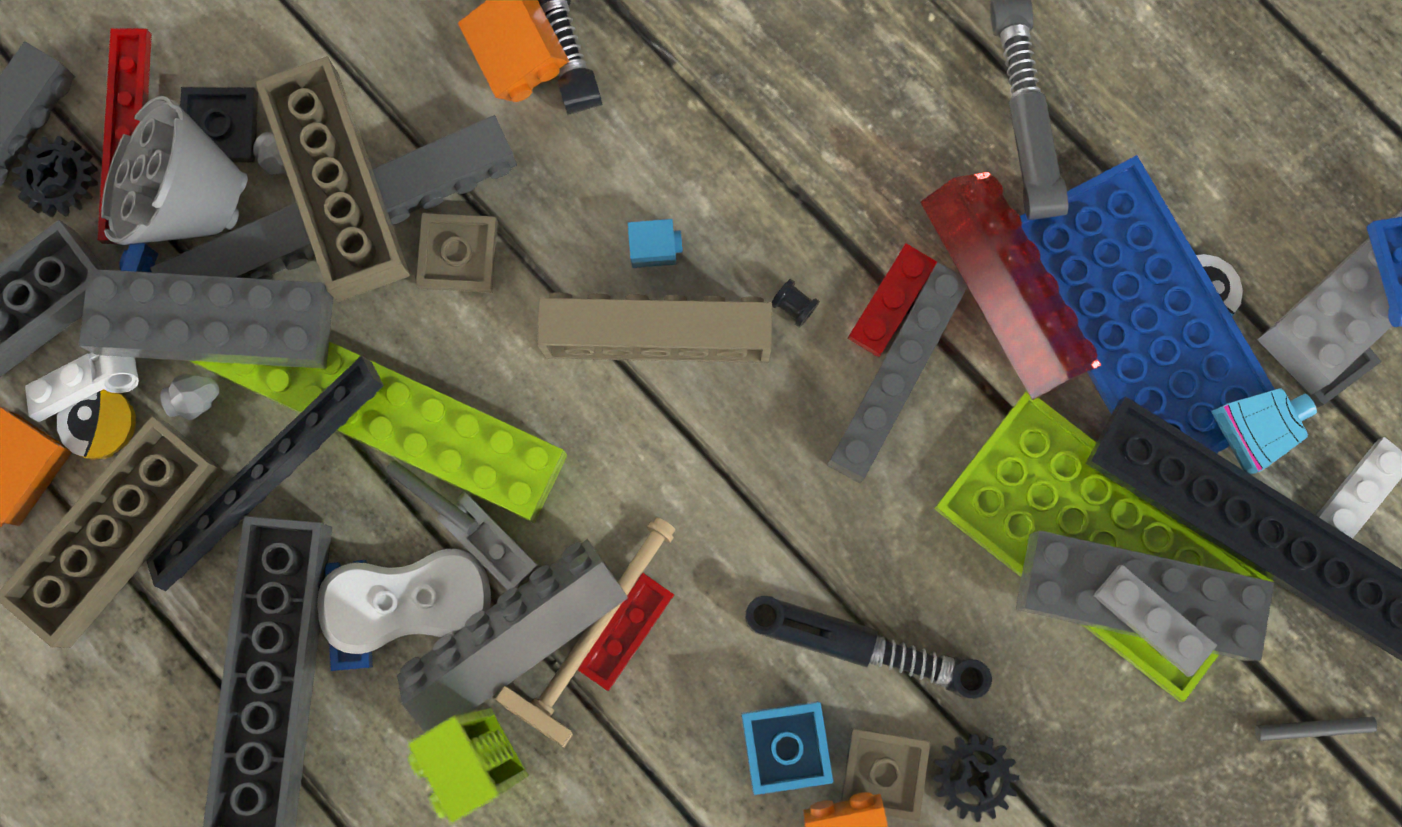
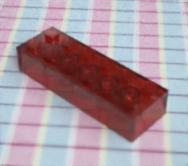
M990 172L954 177L920 201L1032 400L1065 387L1101 366L1097 359V351L1091 341L1085 339L1078 326V318L1075 312L1062 299L1059 293L1058 282L1050 273H1047L1040 260L1039 249L1032 241L1028 240L1021 227L1022 221L1020 216L1008 205L1003 196V187L996 177L992 176Z

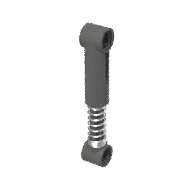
M991 0L990 16L992 30L995 36L999 35L1001 38L1002 47L1005 49L1004 57L1007 58L1005 62L1008 67L1007 75L1010 76L1008 81L1012 85L1010 89L1012 99L1009 102V108L1023 179V203L1026 217L1028 220L1067 215V189L1064 179L1060 177L1046 97L1040 88L1036 86L1039 80L1034 77L1037 70L1032 68L1035 61L1031 59V56L1034 53L1029 50L1032 45L1029 42L1031 39L1030 31L1033 29L1031 0Z

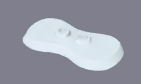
M440 550L411 565L396 568L380 567L367 563H349L333 570L321 583L317 599L318 618L322 632L329 644L346 653L363 654L376 650L388 642L405 635L426 634L436 637H443L446 634L454 635L465 627L466 621L473 614L479 611L486 612L490 609L491 592L484 566L471 553L464 550Z

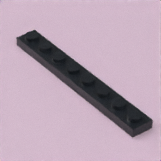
M361 355L146 559L155 587L167 591L177 580L182 578L231 529L235 528L244 516L250 513L259 503L263 502L284 479L289 477L313 452L317 451L356 411L375 396L384 385L371 361Z

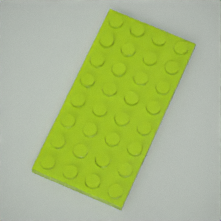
M1029 390L1023 393L934 507L937 512L1020 577H1022L1029 535L1040 530L1274 582L1085 464L1097 442ZM1082 625L1179 702H1185L1219 656L1211 653L1193 676H1186L1143 638Z

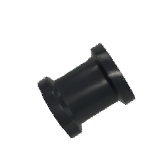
M789 279L781 287L771 303L773 308L779 307L796 320L795 325L800 328L815 311L820 301L816 298L810 299L794 286L795 281Z

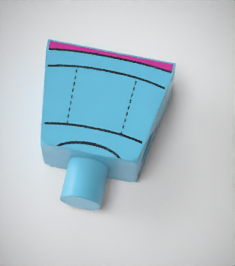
M1279 388L1228 403L1211 412L1241 468L1251 475L1264 470L1305 440L1308 434L1301 421L1315 415L1317 409L1313 400L1307 394H1303L1290 401L1285 391Z

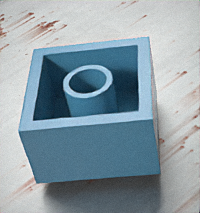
M814 701L741 713L754 795L833 783L821 702Z

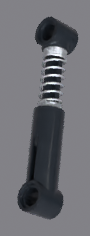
M538 0L570 61L559 69L560 77L557 79L567 115L601 106L602 100L593 70L587 69L586 62L582 60L584 55L578 51L581 46L576 44L578 37L573 34L575 27L570 24L573 19L567 15L570 12L568 6L571 0Z
M771 596L755 598L749 603L745 611L747 626L758 635L773 638L863 667H868L870 663L871 665L874 664V666L879 663V667L882 664L887 665L889 670H892V668L900 669V674L902 671L910 673V677L916 674L920 676V680L923 677L929 678L930 683L934 680L935 684L944 686L946 690L963 698L976 699L982 697L989 691L992 685L990 669L979 660L963 659L957 656L951 658L945 657V655L937 657L935 652L927 654L925 649L917 651L914 645L908 648L904 642L898 645L894 639L889 642L885 641L884 636H878V630L784 602ZM760 605H768L775 612V620L768 627H762L754 620V611ZM784 619L820 629L819 636L783 625ZM970 667L976 671L978 683L973 689L967 690L961 684L960 677L962 672Z

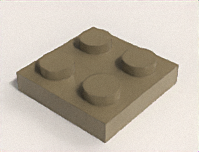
M422 213L416 276L417 288L492 293L497 218Z
M851 728L841 802L848 801L852 795L857 793L870 792L873 795L881 794L886 816L920 821L930 741Z

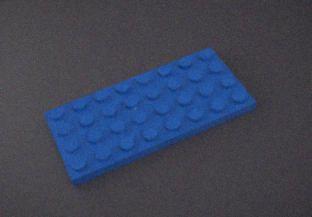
M1136 155L1067 191V215L1028 220L1026 214H1023L1007 222L1004 226L1111 415L1119 400L1127 397L1215 453L1230 447L1211 411L1228 403L1275 389L1139 157Z

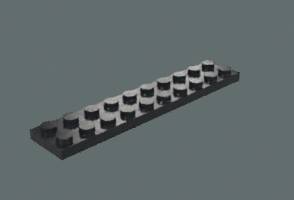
M1124 397L1119 400L1085 464L1402 661L1401 568L1131 399Z

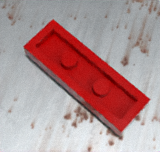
M905 243L847 339L875 356L880 357L936 266L937 261Z
M642 573L628 593V599L622 602L577 670L605 690L610 691L675 595Z

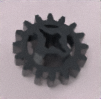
M57 136L54 144L47 137H42V146L40 147L29 143L28 148L31 153L28 156L24 154L17 156L23 162L22 167L12 168V172L20 177V179L12 183L13 187L21 192L18 198L24 203L29 204L28 207L38 214L43 212L54 218L56 211L65 217L69 216V207L71 206L82 210L83 207L80 200L83 197L86 199L93 198L92 194L87 191L88 187L98 186V181L90 176L98 171V168L89 162L92 159L91 154L82 149L74 140L68 142L62 136Z
M970 734L968 743L965 744L964 740L957 736L954 738L956 748L952 749L943 745L941 749L946 758L944 760L934 759L933 763L941 768L940 773L931 775L932 780L941 782V787L934 791L937 797H948L943 805L948 811L958 806L957 817L963 820L968 812H971L972 819L975 822L981 821L982 812H985L989 818L995 819L996 812L994 808L999 806L1007 810L1009 806L1004 798L1006 795H1017V792L1009 787L1010 782L1019 780V775L1009 772V768L1015 765L1016 761L1012 758L1004 759L1002 757L1007 750L1004 745H999L993 749V738L986 736L982 743L979 744L977 734ZM972 751L985 752L992 757L993 761L978 762L976 755ZM957 759L959 763L955 776L950 778L952 765ZM972 768L983 773V776L978 778L980 784L978 787L967 783V779L972 776L970 771ZM1000 777L998 789L993 795L991 791L995 779ZM965 792L972 793L978 804L965 803L956 795Z

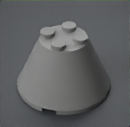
M157 96L151 99L134 116L140 122L131 136L123 134L108 171L101 217L109 220L110 230H104L106 237L112 242L127 245L214 236L224 228L231 230L239 217V210L236 206L240 194L247 185V174L239 170L176 101L165 96Z

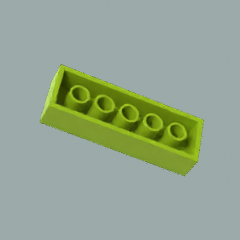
M492 708L454 716L407 744L412 752L407 755L411 768L419 779L426 778L433 791L429 795V799L434 810L441 819L447 816L450 824L501 795L529 776Z

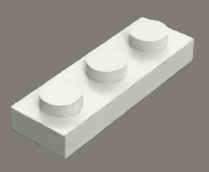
M1387 438L1378 439L1316 516L1353 538L1402 478V451Z

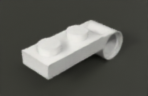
M87 353L25 385L28 416L40 422L103 389L111 393H125L133 390L139 383L135 357L103 356Z

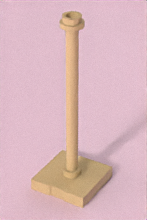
M657 517L654 522L648 524L647 528L651 531L650 535L618 581L626 595H628L663 541L671 543L674 538L672 535L675 532V528L661 518ZM621 604L585 629L539 699L534 697L532 702L529 703L504 686L496 701L565 748L573 734L572 731L551 718L555 711L552 709V706Z

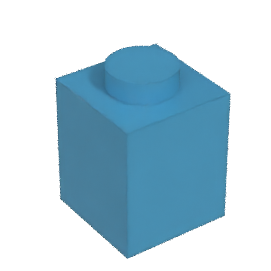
M673 219L628 222L632 268L676 265L675 253H682L683 249L681 230L673 231Z

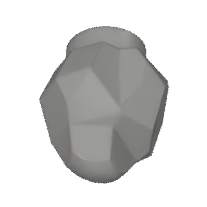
M270 132L262 133L256 139L253 147L258 164L269 175L286 174L274 135Z
M184 373L174 378L170 387L161 390V403L169 417L180 415L187 420H193L212 407V401L219 394V386L212 378Z

